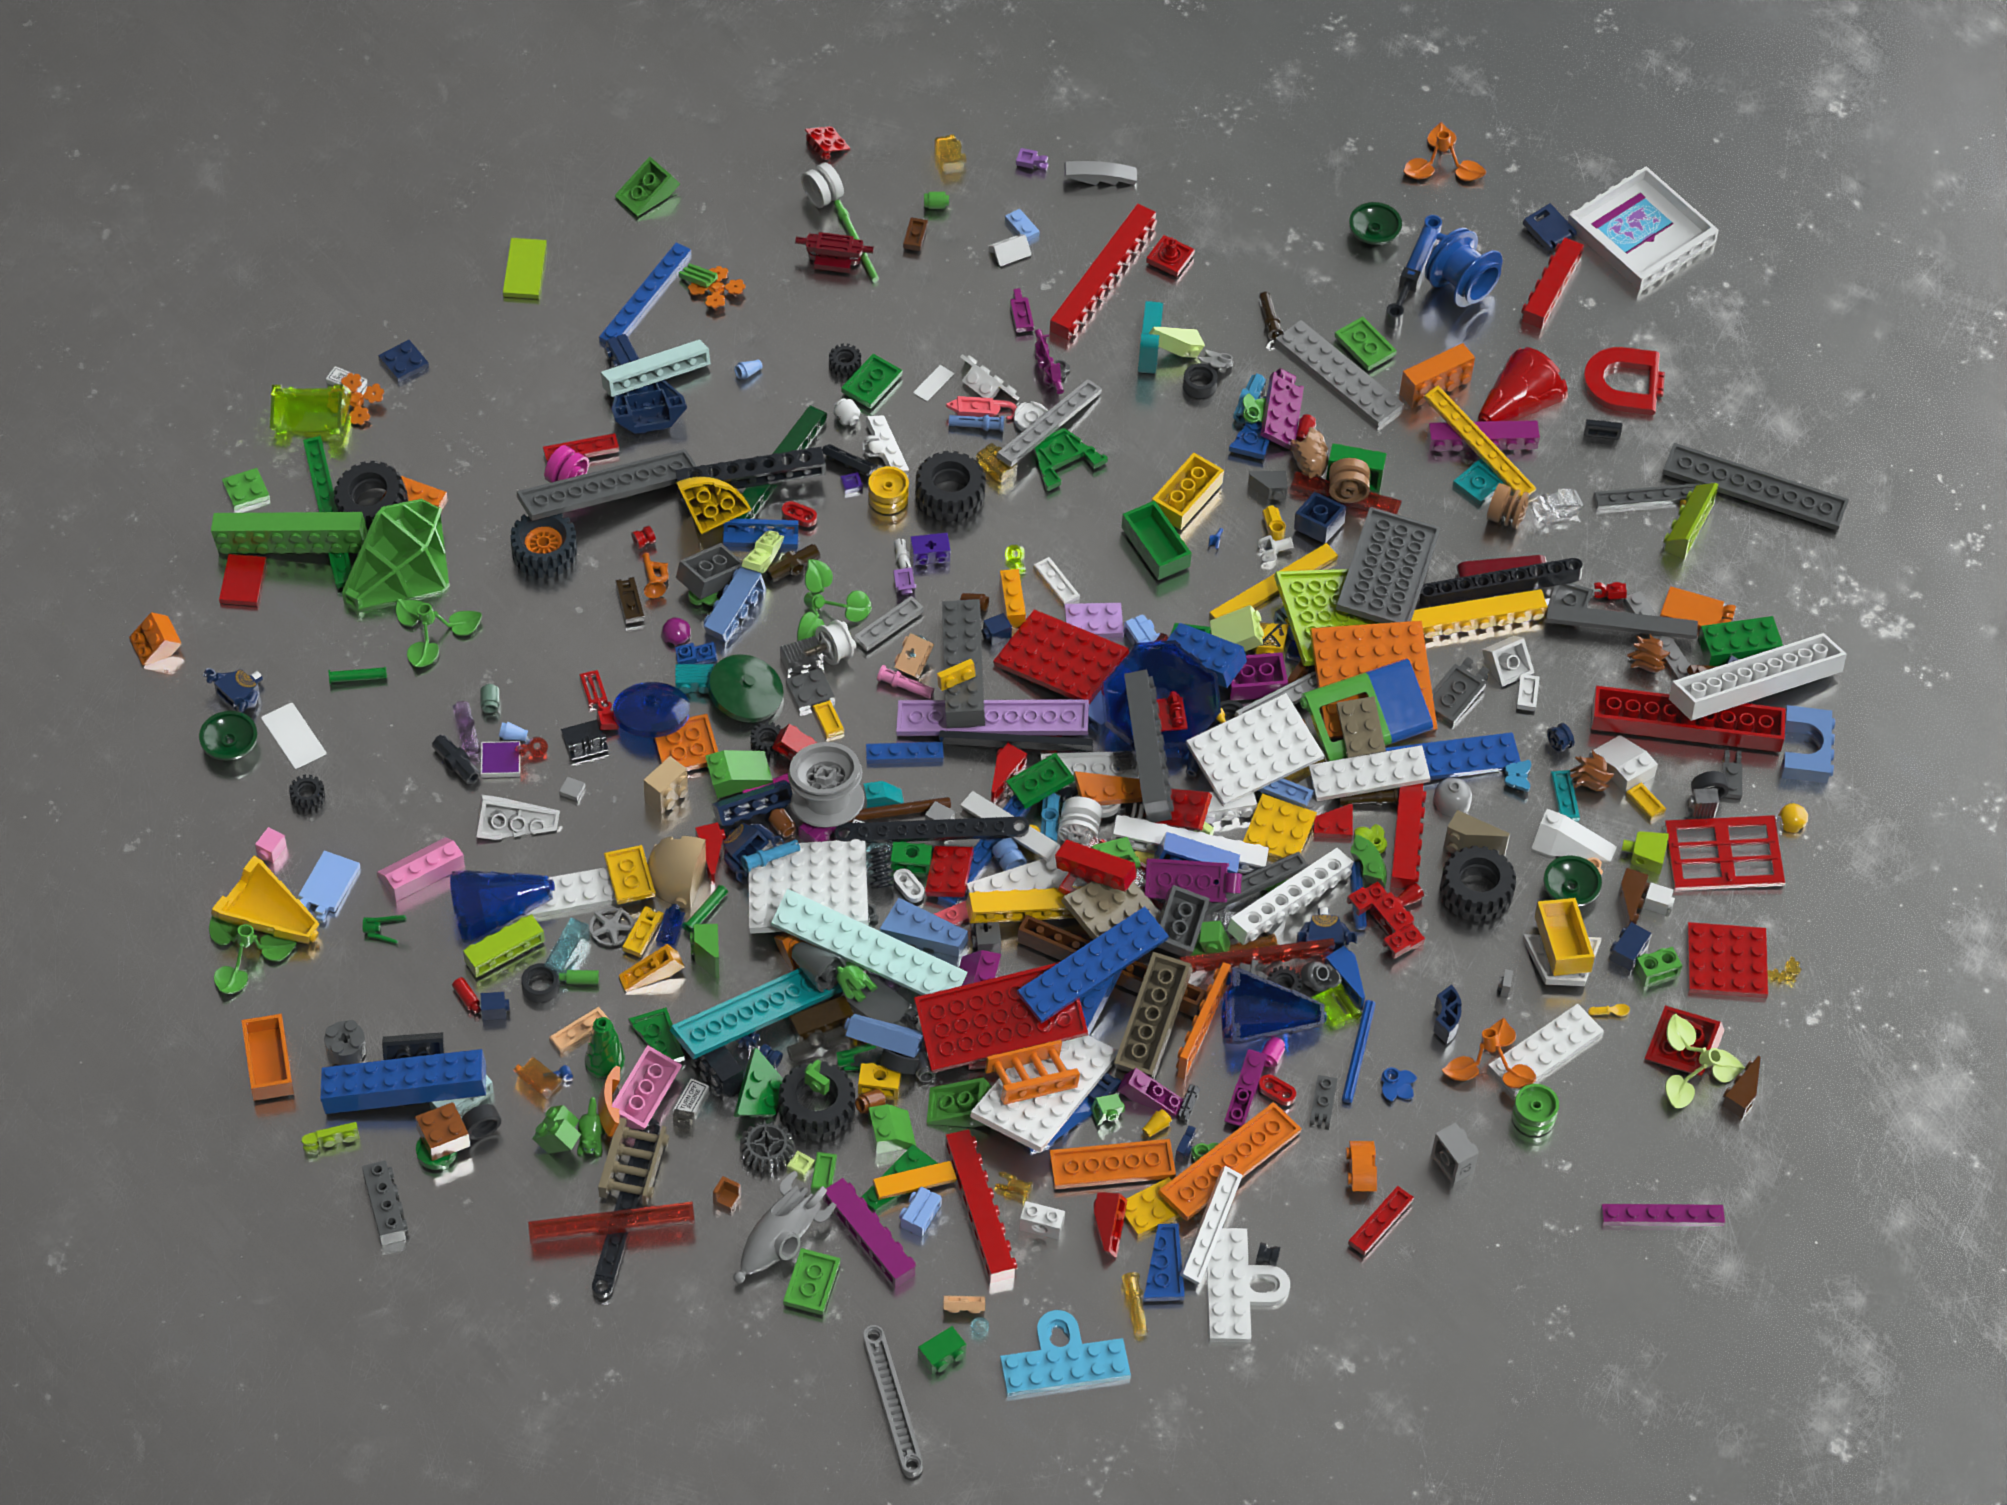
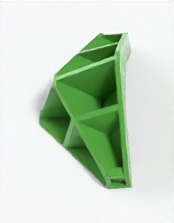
M423 499L383 506L374 517L343 588L344 603L361 611L397 603L398 599L411 600L443 593L449 586L441 522V507H437Z

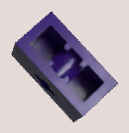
M948 533L911 536L910 549L913 565L950 562L951 549Z

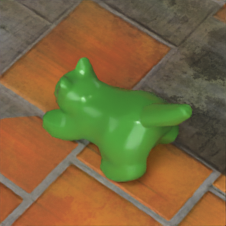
M591 1097L588 1113L581 1116L577 1126L578 1131L581 1133L577 1154L582 1156L584 1153H594L597 1157H600L603 1152L601 1135H604L606 1132L601 1124L599 1114L596 1113V1100L594 1097Z

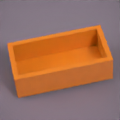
M1462 343L1404 370L1399 394L1413 408L1426 402L1424 396L1437 385L1444 392H1450L1462 384H1467L1472 378L1475 362L1474 355Z
M282 1014L241 1020L253 1101L293 1095L294 1091Z

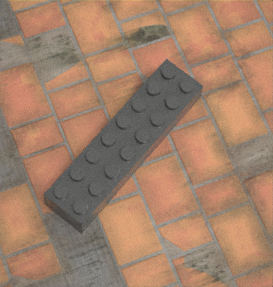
M980 599L942 601L944 670L969 659L975 664V677L945 689L947 728L985 726Z
M1147 670L1126 673L1124 676L1145 812L1149 822L1172 819L1171 812L1174 811V805L1171 800L1172 791L1168 781L1169 772L1168 767H1166L1167 758L1163 748L1165 744L1161 734L1162 724L1159 718V705L1156 701V687L1154 686L1153 677H1149Z

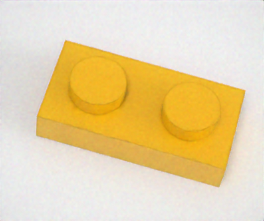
M969 659L937 673L938 687L941 691L975 677L974 662Z

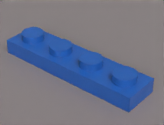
M943 742L866 744L867 764L943 762Z

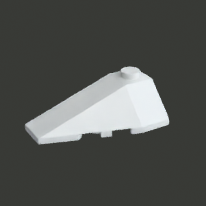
M481 794L476 837L499 840L524 834L557 830L560 811Z

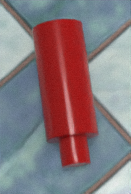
M463 977L456 979L452 983V987L468 1010H473L475 1014L481 1011L480 1001Z

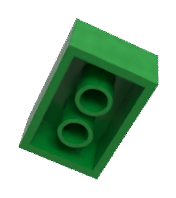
M1332 443L1325 483H1330L1329 471L1330 466L1334 462L1344 458H1356L1364 461L1370 468V491L1380 493L1387 453Z

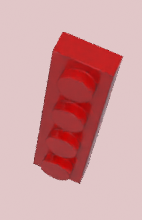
M615 433L543 447L546 464L556 449L562 445L570 447L575 453L579 452L587 458L619 452Z
M1397 1186L1349 1239L1348 1245L1365 1256L1413 1202L1414 1197Z

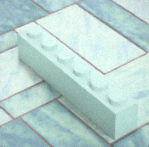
M699 339L602 371L603 388L613 397L710 365L709 348Z

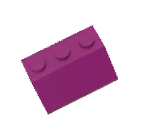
M980 950L962 956L959 968L967 971L962 986L998 977L1001 966V954Z

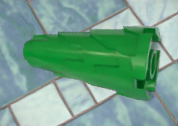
M601 1017L596 1018L593 1022L590 1042H588L585 1054V1067H587V1071L593 1077L607 1079L609 1073L616 1066H619L620 1073L625 1066V1055L611 1020Z

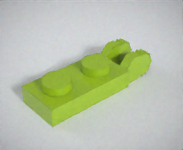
M353 1122L306 1134L302 1137L301 1142L303 1143V1149L311 1153L316 1152L319 1147H332L337 1143L353 1142L356 1139H360L357 1123Z

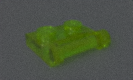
M1342 983L1311 997V1003L1331 1032L1362 1016L1360 1009L1355 1007L1345 993ZM1334 996H1339L1343 1004L1350 1012L1349 1014L1346 1015L1344 1013V1011L1341 1009V1007L1335 1000Z

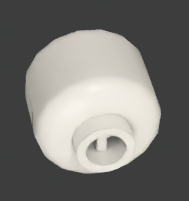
M843 398L834 405L833 413L842 425L853 426L859 421L861 411L853 400Z

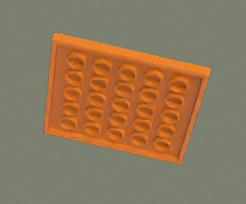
M1422 621L1311 628L1310 635L1318 688L1403 659H1408L1414 670L1433 722V730L1427 732L1438 729ZM1360 693L1337 702L1367 698L1368 696L1366 693ZM1337 702L1321 707L1322 719L1330 739L1343 738L1336 706Z

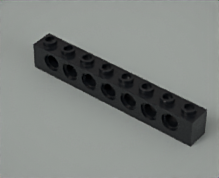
M811 447L784 453L675 470L676 482L693 477H711L724 481L735 489H743L826 475V463L822 447ZM677 485L680 499H681V498H684L683 495H682V493H681V491H680V489H679V487H678V485Z

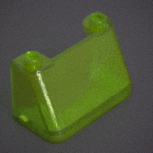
M334 384V388L328 386V388L295 389L294 387L282 389V385H272L270 429L280 435H285L287 432H329V434H340V431H344L352 391L343 384Z

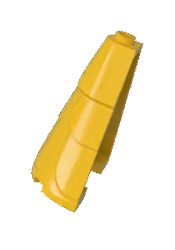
M253 856L244 867L241 879L227 897L222 895L211 911V915L217 919L239 926L248 924L255 931L273 934L277 938L309 944L310 941L314 943L319 935V932H317L319 926L317 920L301 901L292 895L282 881L278 880L264 862L256 856Z

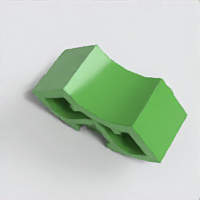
M1356 835L1350 851L1355 861H1359L1363 865V876L1368 883L1374 884L1378 881L1381 886L1385 887L1387 870L1378 849L1368 839Z

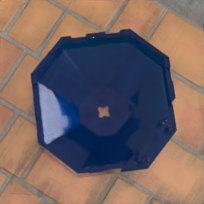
M1176 640L1137 643L1101 687L1105 726L1135 750L1124 674L1147 670L1149 677H1153L1154 686L1157 691L1156 699H1166L1172 691H1176L1183 698L1188 729L1161 731V734L1164 738L1165 746L1163 748L1166 758L1185 757L1190 751L1186 741L1207 731L1221 713L1217 674L1206 668L1191 652L1188 653Z

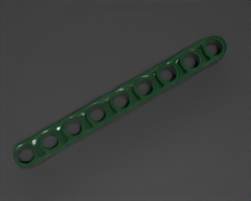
M810 405L773 454L806 449L824 425L827 413ZM779 483L746 488L742 495L748 502L751 511L734 519H753Z

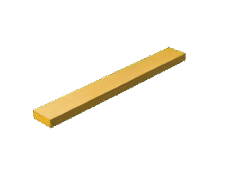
M1438 385L1424 396V399L1507 486L1511 487L1513 493L1517 489L1521 490L1519 499H1521L1524 492H1528L1530 496L1536 491V487Z
M1326 543L1280 571L1320 570L1337 560L1338 554ZM1275 574L1210 611L1209 616L1215 619L1249 605L1254 609L1278 595L1279 590L1274 578Z

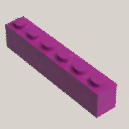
M1538 420L1474 422L1499 450L1538 449L1540 441ZM1447 422L1429 423L1427 432L1429 451L1473 450Z
M842 1178L827 1187L823 1201L827 1206L832 1202L836 1204L833 1213L892 1286L897 1288L915 1276V1261L911 1256L908 1257L904 1253V1249L898 1241L895 1242L890 1230L886 1226L883 1227L877 1214L868 1209L864 1198H859L854 1186Z

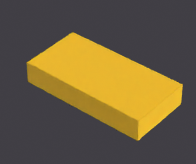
M830 700L813 706V712L826 739L844 733V728Z
M1642 782L1626 792V796L1650 821L1665 813L1666 808Z

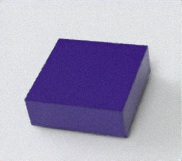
M858 472L840 476L845 494L863 490Z

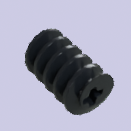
M890 846L872 848L866 852L867 855L872 856L867 862L873 864L868 870L874 871L869 878L875 879L874 882L870 883V886L876 888L895 886V884L889 883L894 879V876L888 875L893 872V869L887 867L892 864V861L886 860V858L891 856V853L885 852Z

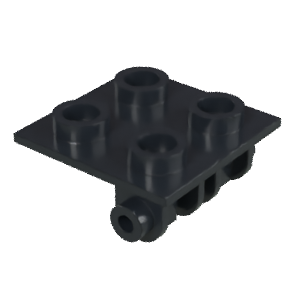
M597 719L561 729L571 760L609 750L606 743V735L600 730Z

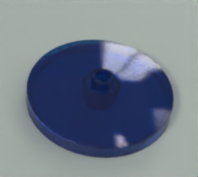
M644 682L626 688L616 697L613 704V716L618 726L630 734L640 737H661L676 732L686 724L690 716V703L687 696L672 685L660 682Z

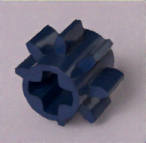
M755 1031L735 1040L738 1042V1048L742 1047L747 1051L753 1047L756 1048V1041H760V1034H756Z

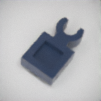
M1188 1126L1176 1150L1175 1161L1183 1163L1185 1157L1189 1158L1193 1146L1190 1144L1196 1135L1195 1127Z

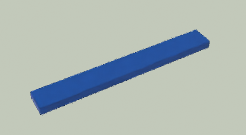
M1015 795L1011 797L1003 810L1014 817H1023L1029 809H1025ZM1006 838L979 840L973 849L974 854L967 883L978 878L994 856L992 853L993 847L999 841ZM938 897V900L951 907L958 904L963 897Z

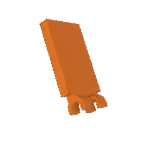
M1670 586L1660 616L1698 621L1697 630H1700L1701 626L1731 622L1736 606H1723L1724 601Z

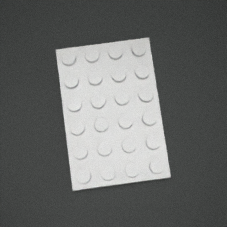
M1286 693L1186 741V745L1223 806L1324 759L1325 756Z

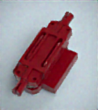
M819 232L818 234L809 233L807 238L796 236L795 244L806 245L808 257L815 260L814 269L849 273L851 265L860 263L863 252L871 254L874 252V246H865L863 240L854 239V236Z

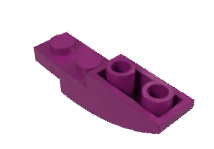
M1248 1049L1224 1122L1239 1127L1246 1123L1259 1086L1267 1054Z

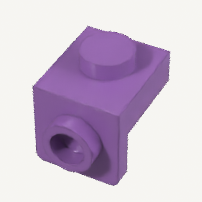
M912 568L893 570L896 593H901V595L912 594V591L916 589Z

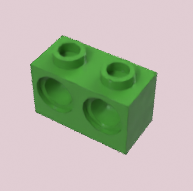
M1670 947L1661 948L1654 953L1640 955L1636 959L1634 969L1643 986L1646 987L1680 976L1683 965L1674 948Z

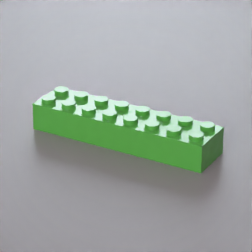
M362 512L214 513L211 533L217 551L223 554L359 553L368 533Z

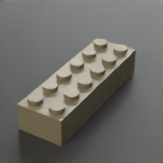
M1153 952L1114 1062L1116 1069L1130 1072L1137 1068L1152 1079H1155L1193 970L1190 963Z

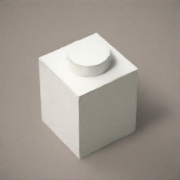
M1651 883L1643 909L1666 915L1668 908L1672 909L1675 898L1672 897L1673 889Z

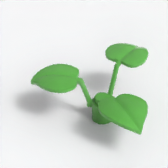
M808 559L805 586L811 592L804 596V604L810 607L809 610L813 612H807L802 616L797 631V642L815 636L817 627L825 625L823 620L818 618L819 613L815 610L822 608L824 604L846 608L845 617L850 621L859 622L865 619L872 608L867 594L859 590L852 591L847 596V604L826 601L819 593L824 592V587L831 585L833 579L832 571L825 563Z
M398 599L396 604V614L402 625L414 626L418 621H421L424 627L425 643L416 642L407 651L408 660L414 667L430 665L438 657V645L429 643L427 625L432 624L435 617L448 628L452 627V632L458 636L471 634L477 628L482 618V613L459 611L449 617L450 623H448L437 611L433 612L432 606L429 603L419 600Z
M212 916L209 924L211 939L219 945H227L231 941H237L240 945L235 969L230 966H223L217 969L214 974V983L220 992L226 994L239 992L246 986L248 975L246 972L238 969L243 947H249L253 941L259 949H262V956L270 961L285 959L295 948L296 942L268 934L261 937L259 943L257 935H254L252 926L248 924L239 926Z

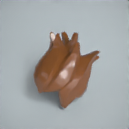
M1651 634L1650 639H1642L1637 636L1638 643L1633 644L1636 650L1627 654L1629 659H1636L1630 667H1640L1653 673L1664 670L1665 667L1663 665L1665 662L1661 660L1667 657L1670 652L1662 649L1663 642L1652 637Z
M1593 749L1592 757H1575L1581 763V765L1570 770L1574 772L1570 775L1571 778L1575 777L1573 782L1577 781L1574 785L1575 788L1585 786L1595 792H1600L1609 787L1606 783L1614 774L1607 772V763L1604 757L1596 754Z

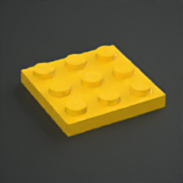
M1262 794L1243 842L1268 847V855L1280 860L1296 852L1301 854L1317 812Z

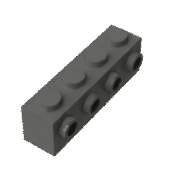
M386 1160L362 1166L381 1245L406 1240L405 1232L408 1231L406 1219H401L400 1214H404L402 1203L396 1200L399 1193L397 1185H392L391 1179H394L392 1167L388 1168Z

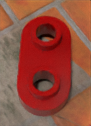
M793 501L786 502L782 506V516L786 520H798V524L804 527L814 526L817 522V513L812 508Z
M1270 1074L1260 1078L1259 1090L1262 1094L1284 1106L1294 1103L1296 1090L1293 1086Z

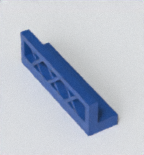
M732 519L724 523L723 545L725 547L755 548L756 541L766 531H776L779 535L784 536L780 548L798 549V520ZM728 525H736L737 527H728ZM767 526H773L774 528L768 529ZM785 527H794V529H786Z

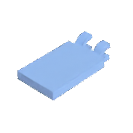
M327 851L322 853L298 895L299 900L307 910H309L311 904L318 906L315 910V913L318 914L316 920L324 922L329 911H336L360 869V863Z

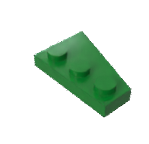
M667 1007L628 1018L630 1025L647 1045L676 1062L684 1061V1054L680 1043L670 1031L673 1024Z

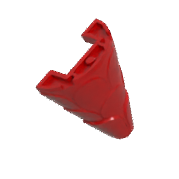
M1530 347L1525 349L1518 348L1509 356L1493 389L1489 391L1479 412L1478 421H1519L1522 417L1562 402L1568 397V388L1565 379H1561L1558 374L1560 372L1559 368L1550 358L1536 349Z

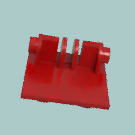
M832 126L805 129L807 132L806 141L818 152L822 159L828 160L831 157L830 153L832 151L851 149Z
M1176 691L1170 692L1166 699H1156L1160 711L1161 731L1188 729L1183 698Z

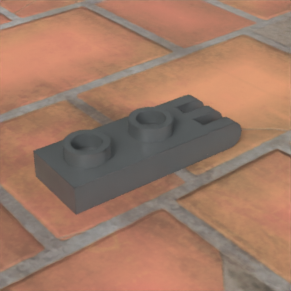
M1318 1075L1310 1124H1314L1316 1117L1318 1118L1317 1125H1322V1119H1326L1325 1126H1330L1338 1078Z

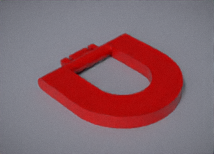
M1611 347L1597 352L1589 359L1585 367L1583 381L1587 393L1595 402L1614 411L1655 415L1657 396L1663 397L1665 372L1659 371L1660 353L1626 347ZM1616 367L1649 371L1648 394L1615 390L1605 382L1604 374Z

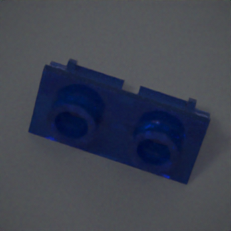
M672 904L669 909L666 908L656 942L675 946L685 916V912L680 911L679 905Z

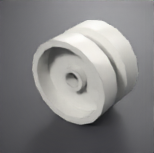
M826 162L816 166L814 170H808L801 176V183L807 197L818 208H823L831 201L841 198L844 194L843 184L839 175Z

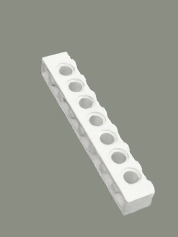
M1338 848L1334 849L1231 917L1227 931L1243 945L1249 941H1254L1261 933L1268 932L1273 925L1281 923L1288 915L1295 914L1300 907L1308 905L1312 899L1320 897L1327 889L1334 888L1342 879H1347L1352 873L1351 869L1354 862Z

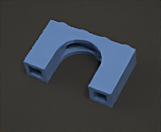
M1786 706L1785 732L1811 736L1818 742L1820 750L1812 754L1785 752L1782 760L1781 778L1827 783L1829 776H1833L1834 765H1831V761L1834 759V749H1831V745H1834L1835 734H1832V730L1835 727V718H1832V710Z

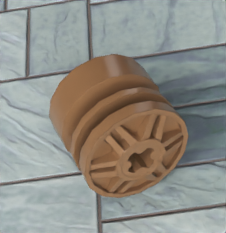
M1499 483L1489 505L1487 520L1499 523L1504 516L1506 517L1505 526L1508 527L1511 520H1513L1512 528L1517 529L1526 515L1529 493L1524 492L1521 499H1519L1521 490L1517 489L1514 495L1511 496V487Z

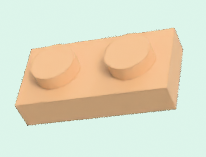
M944 1296L943 1309L951 1313H958L960 1310L980 1313L985 1311V1297Z

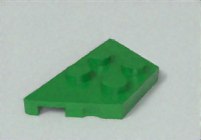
M757 1048L751 1050L734 1117H773L776 1115L779 1087L782 1084L783 1078Z

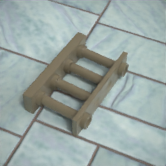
M619 1117V1125L613 1135L599 1182V1197L607 1198L609 1191L618 1190L642 1195L643 1206H647L648 1200L652 1199L655 1188L653 1183L664 1146L667 1147L670 1135H667L666 1126H662L660 1135L631 1130L630 1127H627V1119ZM630 1137L655 1142L657 1146L655 1152L625 1147V1144H623L624 1139ZM628 1155L652 1160L650 1170L620 1164L618 1162L619 1156ZM618 1172L646 1177L645 1187L615 1182V1179H613L614 1173L618 1174Z

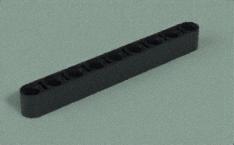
M1568 558L1423 584L1420 592V604L1423 607L1429 608L1574 583L1582 578L1583 563L1578 558Z

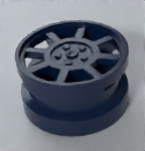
M1560 723L1557 727H1551L1547 730L1548 741L1557 753L1565 751L1566 748L1574 747V736L1565 723Z

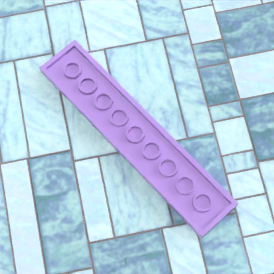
M898 700L897 736H939L941 730L1014 735H1088L1089 700H984L985 726L947 728L945 700Z

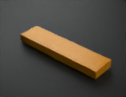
M951 1161L875 1178L873 1179V1185L878 1200L918 1191L920 1187L927 1189L956 1182L957 1178Z

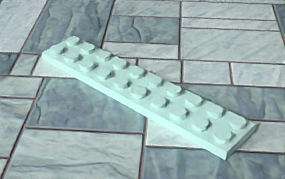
M789 889L786 890L770 924L921 995L962 986L967 975V971Z

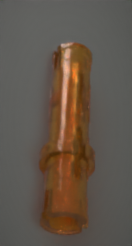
M1275 933L1264 937H1257L1254 941H1249L1245 945L1241 942L1230 945L1229 958L1278 946Z

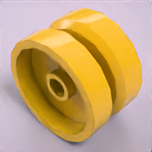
M891 466L881 467L872 472L868 484V501L871 507L883 514H893L904 509L908 503L909 479L901 469Z

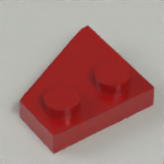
M1348 804L1316 816L1314 821V837L1352 839L1353 804Z

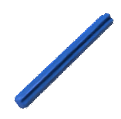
M1366 1000L1342 1096L1343 1102L1352 1103L1375 1009L1374 1001Z

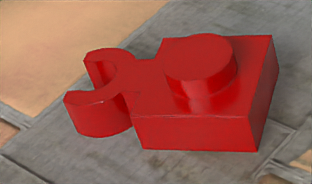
M601 702L597 704L596 717L600 730L619 729L618 715L616 711H611V702L607 703V707L602 706Z

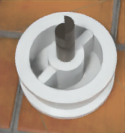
M833 620L828 626L821 625L817 627L815 636L819 645L803 651L806 656H812L823 651L824 660L830 665H836L841 659L848 660L853 657L856 643L848 631L847 624L844 621Z

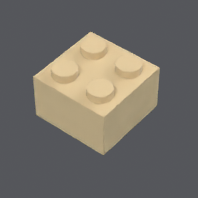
M671 756L644 779L645 802L661 814L671 809L674 803L679 798H683L688 792L687 768Z

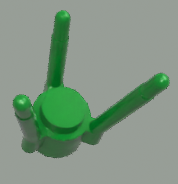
M406 916L364 917L362 924L363 933H368V938H377L397 944V940L376 934V931H380L382 922L406 920Z
M868 1043L849 1050L836 1052L839 1068L844 1067L845 1071H860L861 1067L851 1066V1064L855 1063L854 1055L875 1049L876 1045Z

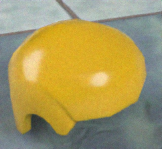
M1789 803L1783 806L1777 816V823L1781 829L1790 833L1799 832L1808 822V813L1805 808L1796 803Z

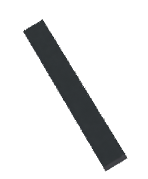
M943 730L939 733L940 742L950 745L1004 748L1007 743H1010L1021 749L1093 752V739Z

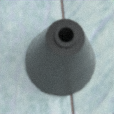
M805 942L797 943L792 948V958L816 989L824 992V989L831 990L839 983L836 978L838 973L837 967L843 968L846 966L845 960L840 956Z

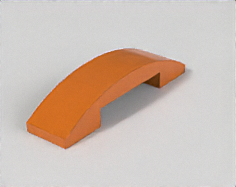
M619 1066L614 1067L609 1073L598 1097L599 1118L605 1132L610 1137H613L619 1125V1109L612 1107V1094H614L620 1082Z

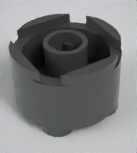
M354 1020L340 1021L326 1028L324 1043L327 1057L331 1063L348 1065L357 1064L362 1061L367 1051L363 1029Z

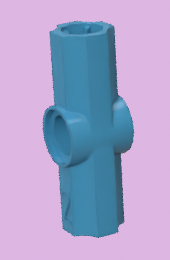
M1260 374L1252 375L1246 388H1243L1240 394L1238 406L1233 414V419L1237 423L1244 424L1247 422L1243 417V410L1245 409L1243 398L1248 393L1255 400L1261 398L1266 379Z
M1053 793L1043 799L1041 833L1057 843L1060 796Z

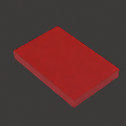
M228 554L219 602L257 606L266 566V557Z

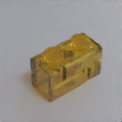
M954 134L947 135L946 137H936L934 149L943 174L963 172L964 164L967 161L965 153H961L962 146L960 140L957 141Z
M990 443L985 449L983 448L976 454V461H978V464L982 466L988 475L1002 486L1016 476L1018 465L1015 463L1010 467L998 459L997 453L1002 448Z

